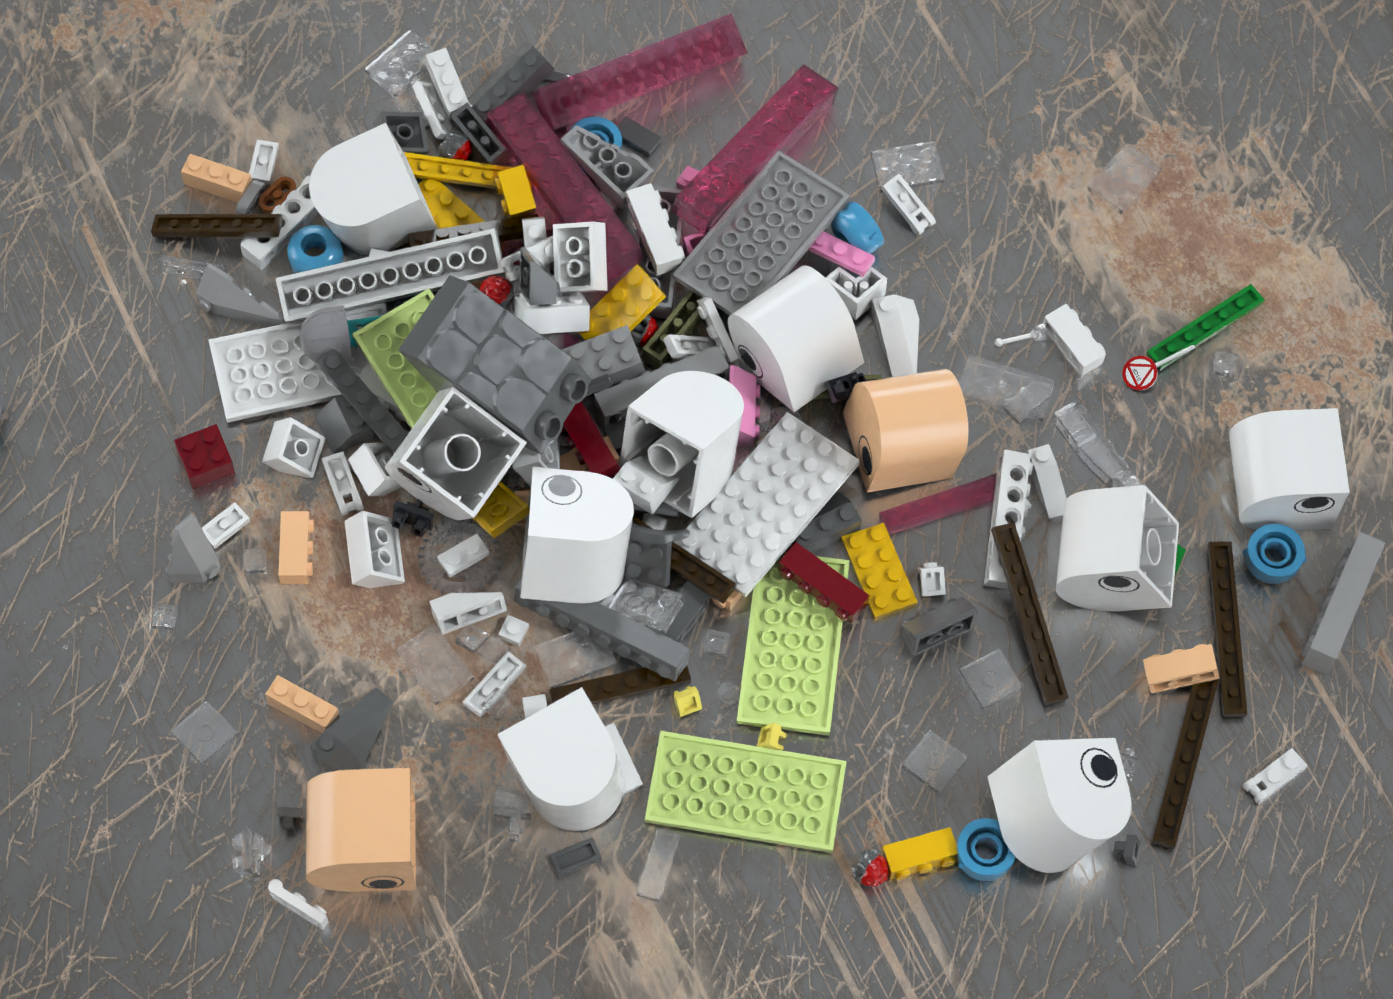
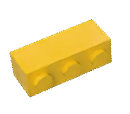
M951 827L885 845L882 847L881 853L885 856L889 867V879L903 880L908 878L911 873L919 871L920 874L930 872L936 866L948 867L955 864V861H957V844Z

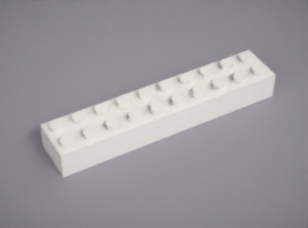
M493 228L276 278L285 322L290 323L305 320L311 313L321 308L344 305L345 311L415 296L428 288L431 292L440 290L449 275L473 283L491 277V275H506L505 267H502L500 263L503 257L497 231Z

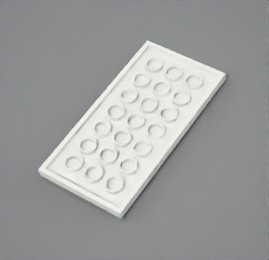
M385 303L345 311L347 320L382 316L387 313ZM305 320L209 339L227 423L331 401L334 397L342 395L302 349L300 330ZM354 347L351 348L352 363L349 366L359 376L368 361L360 348Z
M787 412L730 477L717 497L705 506L686 528L690 531L689 537L674 543L734 581L737 585L735 590L744 597H747L859 466L860 462L856 457Z

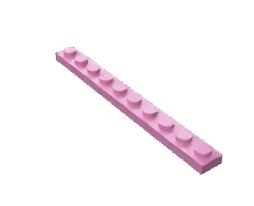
M690 166L685 168L676 181L677 187L726 211L742 194L741 191ZM824 231L808 249L862 277L865 276L875 261L874 255Z

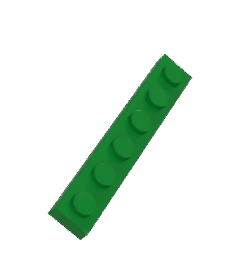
M1250 284L1147 350L1146 355L1154 363H1157L1191 345H1194L1196 348L1261 306L1265 299ZM1185 354L1157 367V369L1161 371Z

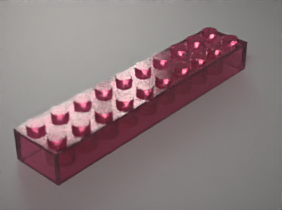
M730 13L539 88L532 94L548 133H552L577 123L582 119L595 116L741 58L748 54L733 15Z
M803 64L676 196L672 212L704 235H707L779 150L786 154L834 104L838 87Z
M524 91L486 113L492 131L518 166L524 165L527 178L561 224L580 222L605 223L607 282L643 261L641 247Z

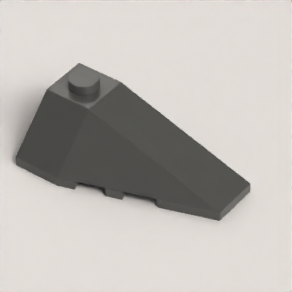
M375 687L315 740L310 746L312 755L332 772L363 769L369 752L376 742V737L383 727L394 701Z

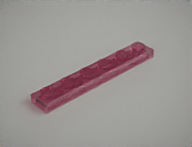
M997 473L879 512L880 520L885 524L890 535L993 501Z

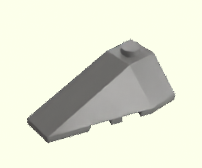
M577 125L560 140L601 190L620 209L627 204L626 191L641 187L654 173V170L638 155L630 154L620 149V146L614 143L611 145L601 140L599 136Z
M210 263L207 265L196 292L198 305L203 310L267 327L286 324L283 315L264 301L260 300L257 302L250 293L251 291L246 287L240 289L233 284L234 278Z
M191 513L173 531L171 545L174 549L168 555L171 563L165 569L167 579L171 583H204L208 578L215 577L219 572V568H221L216 553L196 517Z

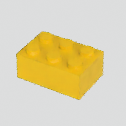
M524 165L498 172L494 183L498 195H503L501 207L504 216L509 215V218L535 213L536 205Z

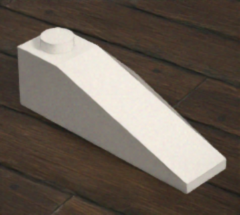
M894 294L872 299L871 315L890 376L897 377L917 373L919 316L914 300Z

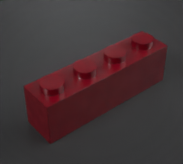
M583 402L576 403L563 422L561 432H567L568 436L565 437L571 449L576 448L577 453H575L579 464H585L587 467L584 472L597 473L613 479L620 471V467Z
M797 542L779 561L778 571L787 581L792 580L803 593L814 596L821 606L829 607L842 621H848L852 624L869 603V594Z

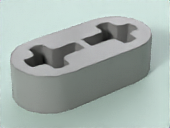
M257 179L252 181L237 204L236 214H252L259 203V197L266 191L265 183Z

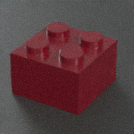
M217 424L174 440L176 451L192 490L235 474L232 459Z

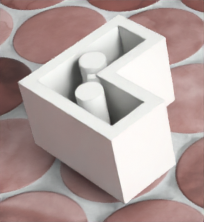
M839 266L826 277L827 281L842 298L851 317L855 320L871 308L872 299L886 295L887 278L873 267L869 268L864 277L859 275L857 278H854Z

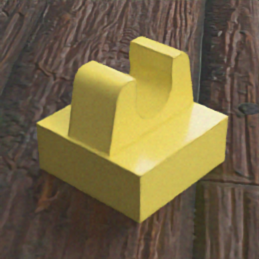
M687 686L686 690L680 692L674 691L673 695L680 717L702 709L699 692L695 686Z
M771 723L761 727L757 747L783 750L784 746L778 744L779 739L786 738V734L781 731L782 726Z

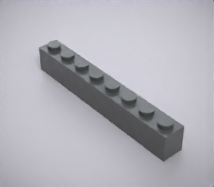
M521 580L515 586L514 602L520 606L526 607L540 616L546 617L560 626L578 633L582 637H587L597 642L600 646L607 647L617 652L620 656L627 657L642 667L659 673L664 678L676 681L689 663L691 648L598 602L568 603L520 598Z

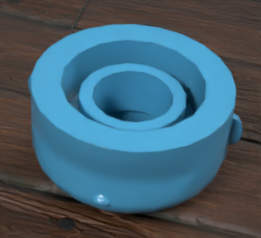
M588 117L573 125V127L577 125L599 136L601 140L611 145L614 143L622 149L621 132L613 122L605 118ZM568 150V155L573 165L582 172L587 173Z
M854 201L848 202L831 222L834 237L867 253H874L884 244L882 232L875 220L862 206Z
M321 225L306 226L299 229L289 239L287 254L290 268L294 274L344 263L341 240L328 227ZM313 247L325 250L319 256L312 257L306 255V252Z
M1268 524L1258 528L1249 539L1246 549L1243 550L1245 562L1250 573L1256 579L1268 584H1281L1292 579L1307 559L1305 556V546L1300 536L1293 529L1281 524ZM1275 550L1282 555L1284 560L1272 562L1267 559L1264 551Z
M983 818L966 825L961 831L957 842L958 867L968 876L979 881H993L1007 874L1014 863L1015 856L1004 841L999 821ZM980 843H988L996 849L997 855L989 860L983 859L976 853L975 846Z

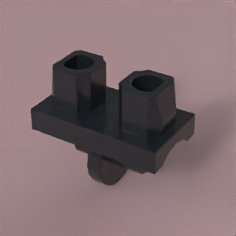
M854 372L828 380L824 385L829 390L828 395L831 397L832 404L849 399L855 384L865 382L866 379L863 373L857 374Z
M417 499L415 504L409 501L407 504L395 501L393 505L392 527L403 529L406 523L413 525L411 532L419 537H423L426 531H432L434 514L430 513L428 508L423 507L421 500Z

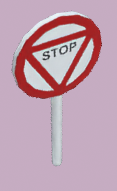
M1191 345L1157 363H1154L1147 356L1139 355L1132 357L1123 367V380L1133 390H1146L1157 379V367L1193 350L1195 346Z

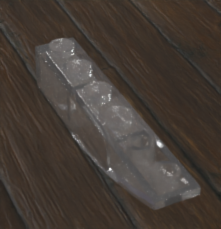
M1077 399L1054 412L1052 423L1078 458L1108 488L1141 485L1140 479L1128 469L1126 460L1123 457H1119L1113 443L1104 437L1099 424L1092 421L1087 408L1081 405Z

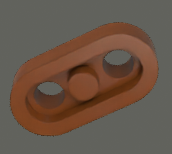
M290 177L277 179L259 197L261 211L265 214H271L277 205H281L286 200L291 191L297 190L295 181Z

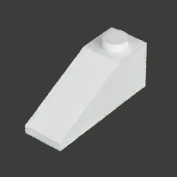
M1047 444L1027 451V454H1031L1030 462H1033L1030 476L1047 518L1052 520L1062 517L1064 503L1067 498L1058 465L1050 445Z
M502 592L450 593L429 601L433 617L442 635L507 611Z

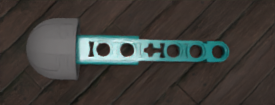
M344 305L318 309L305 319L301 327L300 343L308 358L315 363L328 351L335 349L348 364H351V348L358 347L352 334L358 331L357 327L363 328L381 316L347 320Z

